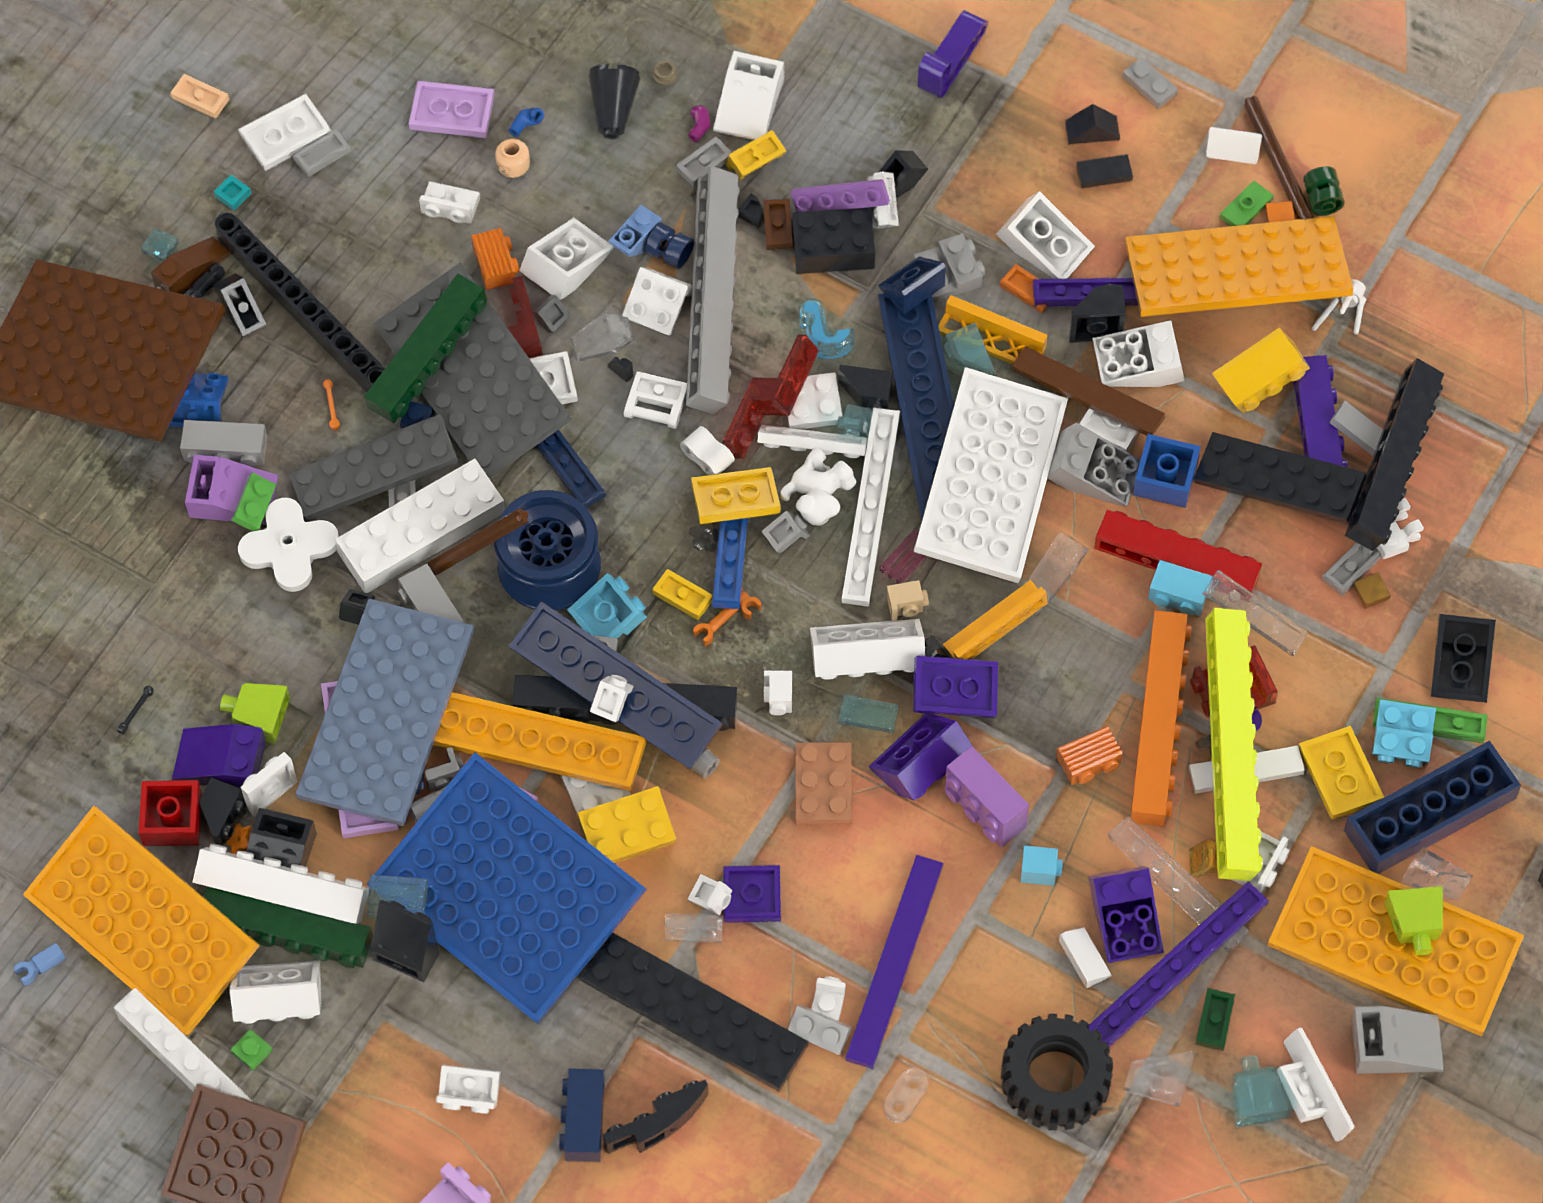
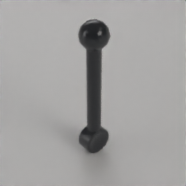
M144 687L143 695L125 721L119 725L117 730L119 733L124 734L127 731L129 723L147 697L153 695V687Z

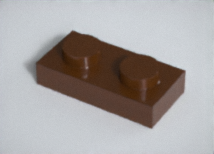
M790 199L764 200L766 250L793 249Z

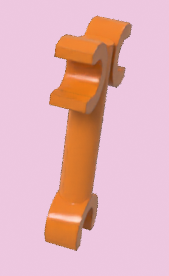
M741 591V612L746 619L750 620L752 613L747 608L754 606L760 611L762 604L758 598L750 597L745 591ZM724 608L709 623L696 625L693 629V636L697 637L702 632L707 633L708 635L703 639V645H710L713 641V633L739 609Z

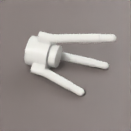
M1351 279L1353 296L1335 297L1312 326V330L1316 331L1341 300L1343 304L1339 311L1340 314H1344L1347 307H1355L1357 305L1354 334L1357 335L1361 324L1363 306L1366 302V298L1363 297L1366 290L1365 285L1358 280Z

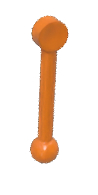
M326 379L323 382V387L327 392L331 416L329 426L330 429L336 431L340 428V422L336 419L331 389L333 382L330 379Z

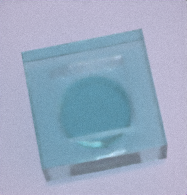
M154 228L141 248L144 254L163 262L173 253L179 242L177 237Z

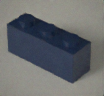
M569 1068L568 1078H563L562 1096H567V1106H561V1123L566 1125L565 1134H560L559 1151H564L565 1161L601 1162L605 1087L604 1069Z

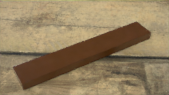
M1026 346L1011 366L1013 372L1143 435H1154L1165 419V413Z

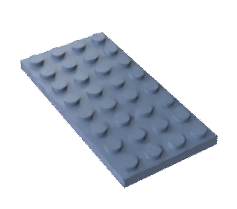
M368 599L296 791L297 799L404 826L473 636L474 626Z

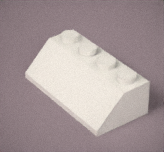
M920 619L810 628L815 677H821L822 679H834L837 675L847 674L850 677H860L865 673L871 672L886 675L894 670L914 672V658L916 656H925V640Z

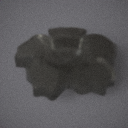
M699 522V524L689 528V535L695 537L692 540L695 549L700 551L704 548L705 551L713 552L717 548L716 542L718 541L719 533L717 529H712V524H700Z

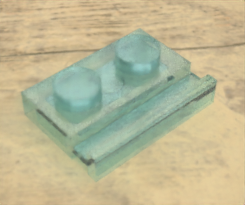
M371 875L366 916L368 918H376L381 899L387 902L391 900L402 904L405 910L414 914L416 912L424 913L429 881L424 878Z

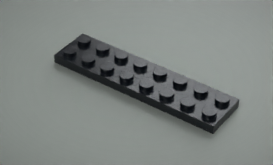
M613 932L582 977L583 983L777 1092H780L809 1045V1041Z

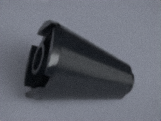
M609 64L596 65L590 68L589 82L598 132L603 134L604 138L617 139L619 135L624 134L640 82L639 71L633 67L617 64V69L609 68Z

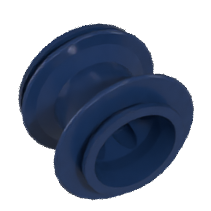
M539 490L520 496L509 504L499 518L500 520L519 508L524 512L527 511L529 514L526 524L494 542L500 582L512 599L530 609L535 610L540 602H543L555 611L566 609L572 606L598 581L601 570V557L598 549L596 523L587 508L576 498L566 493L554 490ZM557 559L563 560L558 564L554 563V561ZM538 561L543 562L541 566L536 565L534 563Z

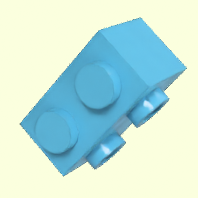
M1159 560L1150 586L1148 600L1153 601L1154 604L1160 607L1169 606L1178 609L1183 614L1201 616L1210 590L1212 576Z

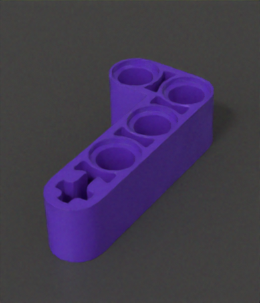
M963 10L934 54L927 52L922 58L918 68V88L942 98L982 39L987 29L988 21Z

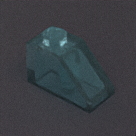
M976 323L946 334L948 343H945L944 346L949 359L955 358L960 366L997 377Z

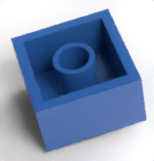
M1148 434L1135 478L1133 495L1186 508L1201 446Z

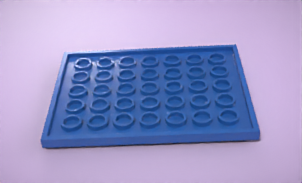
M476 753L470 757L367 882L369 887L388 902L391 900L402 904L407 911L414 914L421 912L430 917L433 922L437 942L537 1024L647 890Z

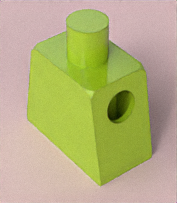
M244 683L238 697L223 695L220 710L232 713L233 724L262 728L265 741L275 745L290 701L289 690L284 685Z
M1436 886L1388 891L1385 906L1398 941L1400 943L1413 942L1416 955L1430 954L1432 952L1431 940L1439 939L1443 928V887Z

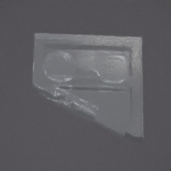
M1185 1052L1132 1060L1124 1091L1180 1107L1195 1053Z

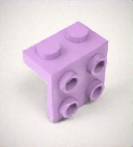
M447 1163L440 1170L442 1181L420 1202L491 1203V1195L481 1185L475 1187L468 1181L470 1177L461 1167L457 1166L454 1168L450 1163Z

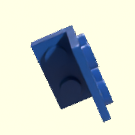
M194 373L169 426L183 427L184 420L222 422L221 400L229 382L228 376L218 373Z

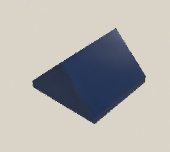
M919 256L878 286L903 314H906L945 286L946 266L943 262Z

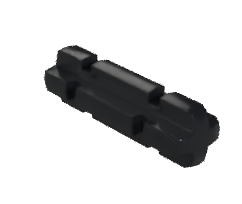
M213 263L208 268L209 272L205 271L191 285L192 289L188 288L183 295L196 298L202 297L213 287L212 285L216 284L215 280H220L225 275V269L220 264Z

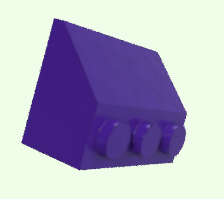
M925 713L868 767L899 796L915 801L926 793L930 785L936 780L941 779L946 774L947 766L969 749L972 744L957 721Z

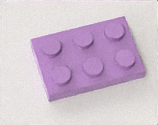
M418 81L409 120V129L486 138L495 96L494 89Z

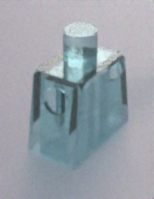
M1256 1055L1243 1057L1240 1060L1243 1072L1234 1074L1232 1081L1235 1127L1239 1128L1290 1118L1293 1109L1276 1069L1274 1067L1260 1069Z

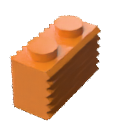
M502 228L493 229L492 231L488 230L487 232L483 231L476 235L473 234L471 236L472 247L485 289L489 290L516 283V273L520 271L516 257L511 258L509 253L513 251L510 237H504Z
M1106 726L1058 747L1056 758L1071 785L1075 783L1085 784L1092 780L1095 774L1100 772L1109 773L1117 769L1122 760V751L1119 745H1117L1109 727Z

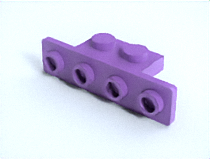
M882 179L794 188L790 192L796 212L884 206L890 203V198Z

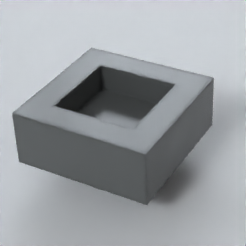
M550 295L533 312L547 332L553 333L571 316L556 295Z

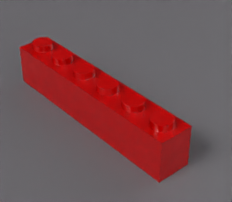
M1106 510L1095 538L1094 549L1153 570L1157 569L1159 560L1210 575L1212 576L1210 590L1247 603L1250 602L1262 567V563L1257 562L1256 559L1250 556H1240L1231 553L1230 550L1224 547H1214L1205 544L1201 539L1182 536L1175 530L1156 527L1149 521H1139L1130 518L1120 511Z

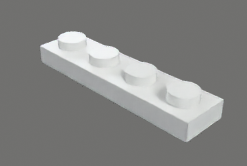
M761 425L757 442L764 443V446L769 448H778L780 445L790 446V449L794 451H806V449L817 448L825 455L837 452L844 453V456L849 458H858L860 455L865 456L868 438Z

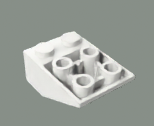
M734 51L727 70L713 130L750 140H755L766 134L784 81V62Z
M1171 320L1093 338L1101 381L1107 386L1161 387L1185 381Z

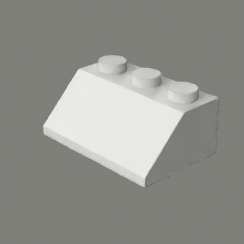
M320 960L243 966L236 977L231 980L230 996L233 1022L241 1021L242 1023L249 1024L262 1019L282 1021L287 1017L309 1019L315 1015H320Z

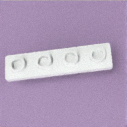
M1302 1028L1295 1029L1284 1040V1045L1294 1063L1281 1066L1274 1073L1300 1122L1323 1117L1334 1140L1340 1141L1354 1129V1124Z

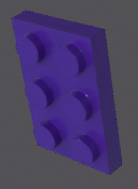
M916 656L914 658L913 713L983 718L997 717L998 662Z

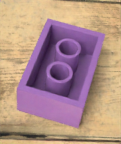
M972 746L947 766L946 795L953 803L958 802L964 808V813L973 823L977 822L991 842L996 841L1002 848L1027 827L1029 804Z

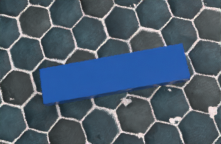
M748 518L720 521L712 608L740 609Z

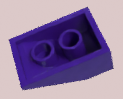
M238 724L184 728L172 781L198 780L199 785L207 786L210 778H214L241 788L244 781L250 775L259 773L266 743L262 728Z

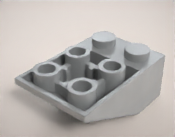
M1076 422L1060 432L1047 479L1066 490L1126 507L1134 488L1141 459Z
M1386 1006L1355 1007L1351 1023L1356 1074L1444 1071L1438 1016Z

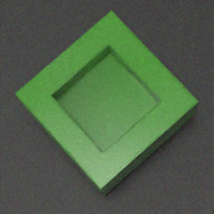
M251 1029L230 1049L231 1053L252 1071L273 1051L272 1047Z

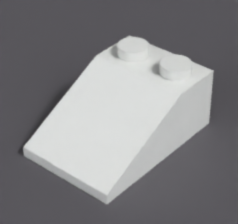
M1040 191L1028 197L996 233L1014 253L1053 279H1067L1095 247Z
M573 218L529 246L519 271L551 295H556L559 300H562L574 292L613 251L614 247Z

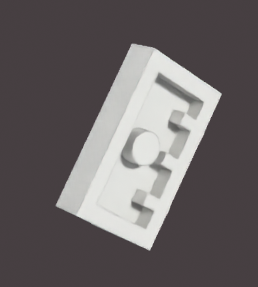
M887 172L873 173L874 176H869L867 181L884 180L890 198L888 205L870 207L873 228L899 226L894 175Z
M429 181L425 195H421L419 199L421 213L430 217L447 218L456 223L465 222L471 224L480 200V193Z

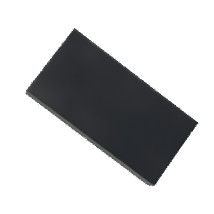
M1128 154L1079 161L1076 164L1081 189L1133 181Z

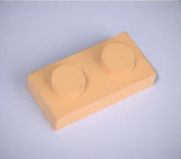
M186 74L181 77L171 91L172 99L215 119L229 101L227 93Z

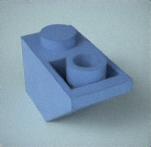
M640 205L608 242L629 257L646 253L645 246L656 225L662 223V218Z

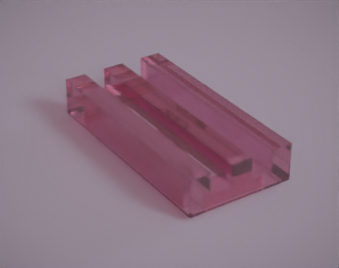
M915 529L879 568V571L883 574L886 572L890 579L894 578L897 584L904 583L928 557L918 554L904 571L899 574L904 566L916 555V552H913L914 546L893 569L890 567L912 542L917 539L919 532Z

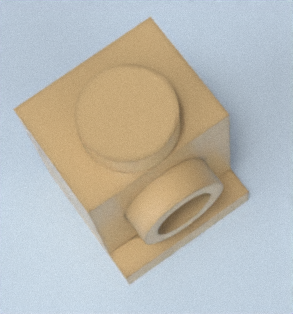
M919 580L887 586V603L891 621H896L897 616H915L919 612H923L924 606H929L926 589L921 590Z

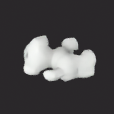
M814 448L807 456L804 465L794 472L791 482L783 487L780 492V498L787 502L791 494L795 492L806 494L799 498L796 503V509L801 513L802 518L806 522L820 526L828 522L829 518L837 515L840 511L839 501L832 496L834 491L838 488L846 491L850 490L855 486L856 480L852 469L845 462L838 461L830 469L829 466L823 464V461L827 458L820 449Z

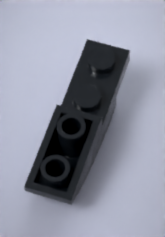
M706 1079L700 1082L698 1080L688 1082L681 1090L674 1093L671 1091L664 1092L658 1095L656 1100L652 1101V1114L643 1113L635 1117L633 1122L624 1126L617 1124L610 1127L606 1131L607 1133L603 1134V1141L608 1154L636 1143L641 1153L679 1130L696 1113L708 1096V1083Z

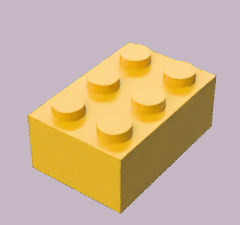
M659 786L577 813L576 818L583 838L615 864L673 845L676 842V836Z

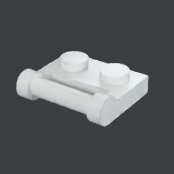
M637 371L625 406L624 417L632 419L634 416L668 424L669 428L677 429L687 396V383ZM637 401L672 410L668 414L638 407L636 404Z

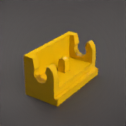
M773 130L729 154L726 166L729 171L733 169L736 171L738 181L744 179V176L772 160L782 157L786 153V149Z

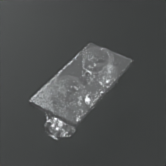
M666 913L665 941L722 943L723 915Z

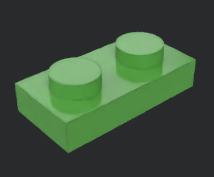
M252 472L247 479L231 521L251 531H258L276 484Z

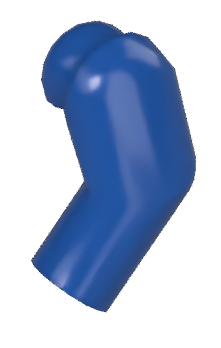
M540 108L521 110L509 127L508 132L512 136L519 137L525 127L542 122L544 119L543 110Z

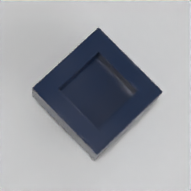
M411 401L407 412L401 418L400 428L403 429L433 417L434 409L431 406Z

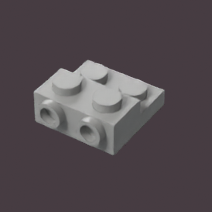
M964 234L938 242V247L914 254V259L920 256L943 262L946 266L945 286L932 295L933 302L949 298L950 295L955 296L982 287V276L985 275L984 266L981 260L975 261L973 256L975 254L974 244L971 239L966 240Z

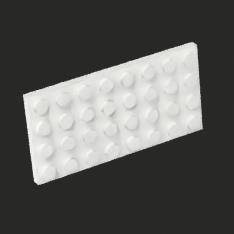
M965 367L913 552L1019 584L1068 398Z

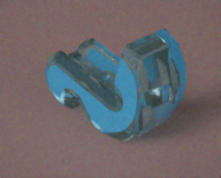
M807 299L802 302L799 308V323L802 329L806 328V341L810 352L821 359H836L847 355L854 347L855 329H844L828 333L822 302L816 299Z

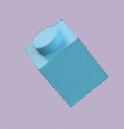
M1024 846L1021 883L1054 886L1056 876H1061L1063 859H1057L1058 849Z

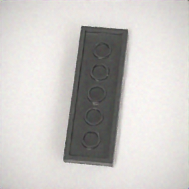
M439 414L291 471L289 474L304 517L307 521H310L457 464L459 461L443 418Z

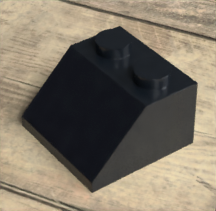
M1105 284L1096 286L1072 310L1069 343L1093 341V338L1124 330L1126 310L1123 285Z

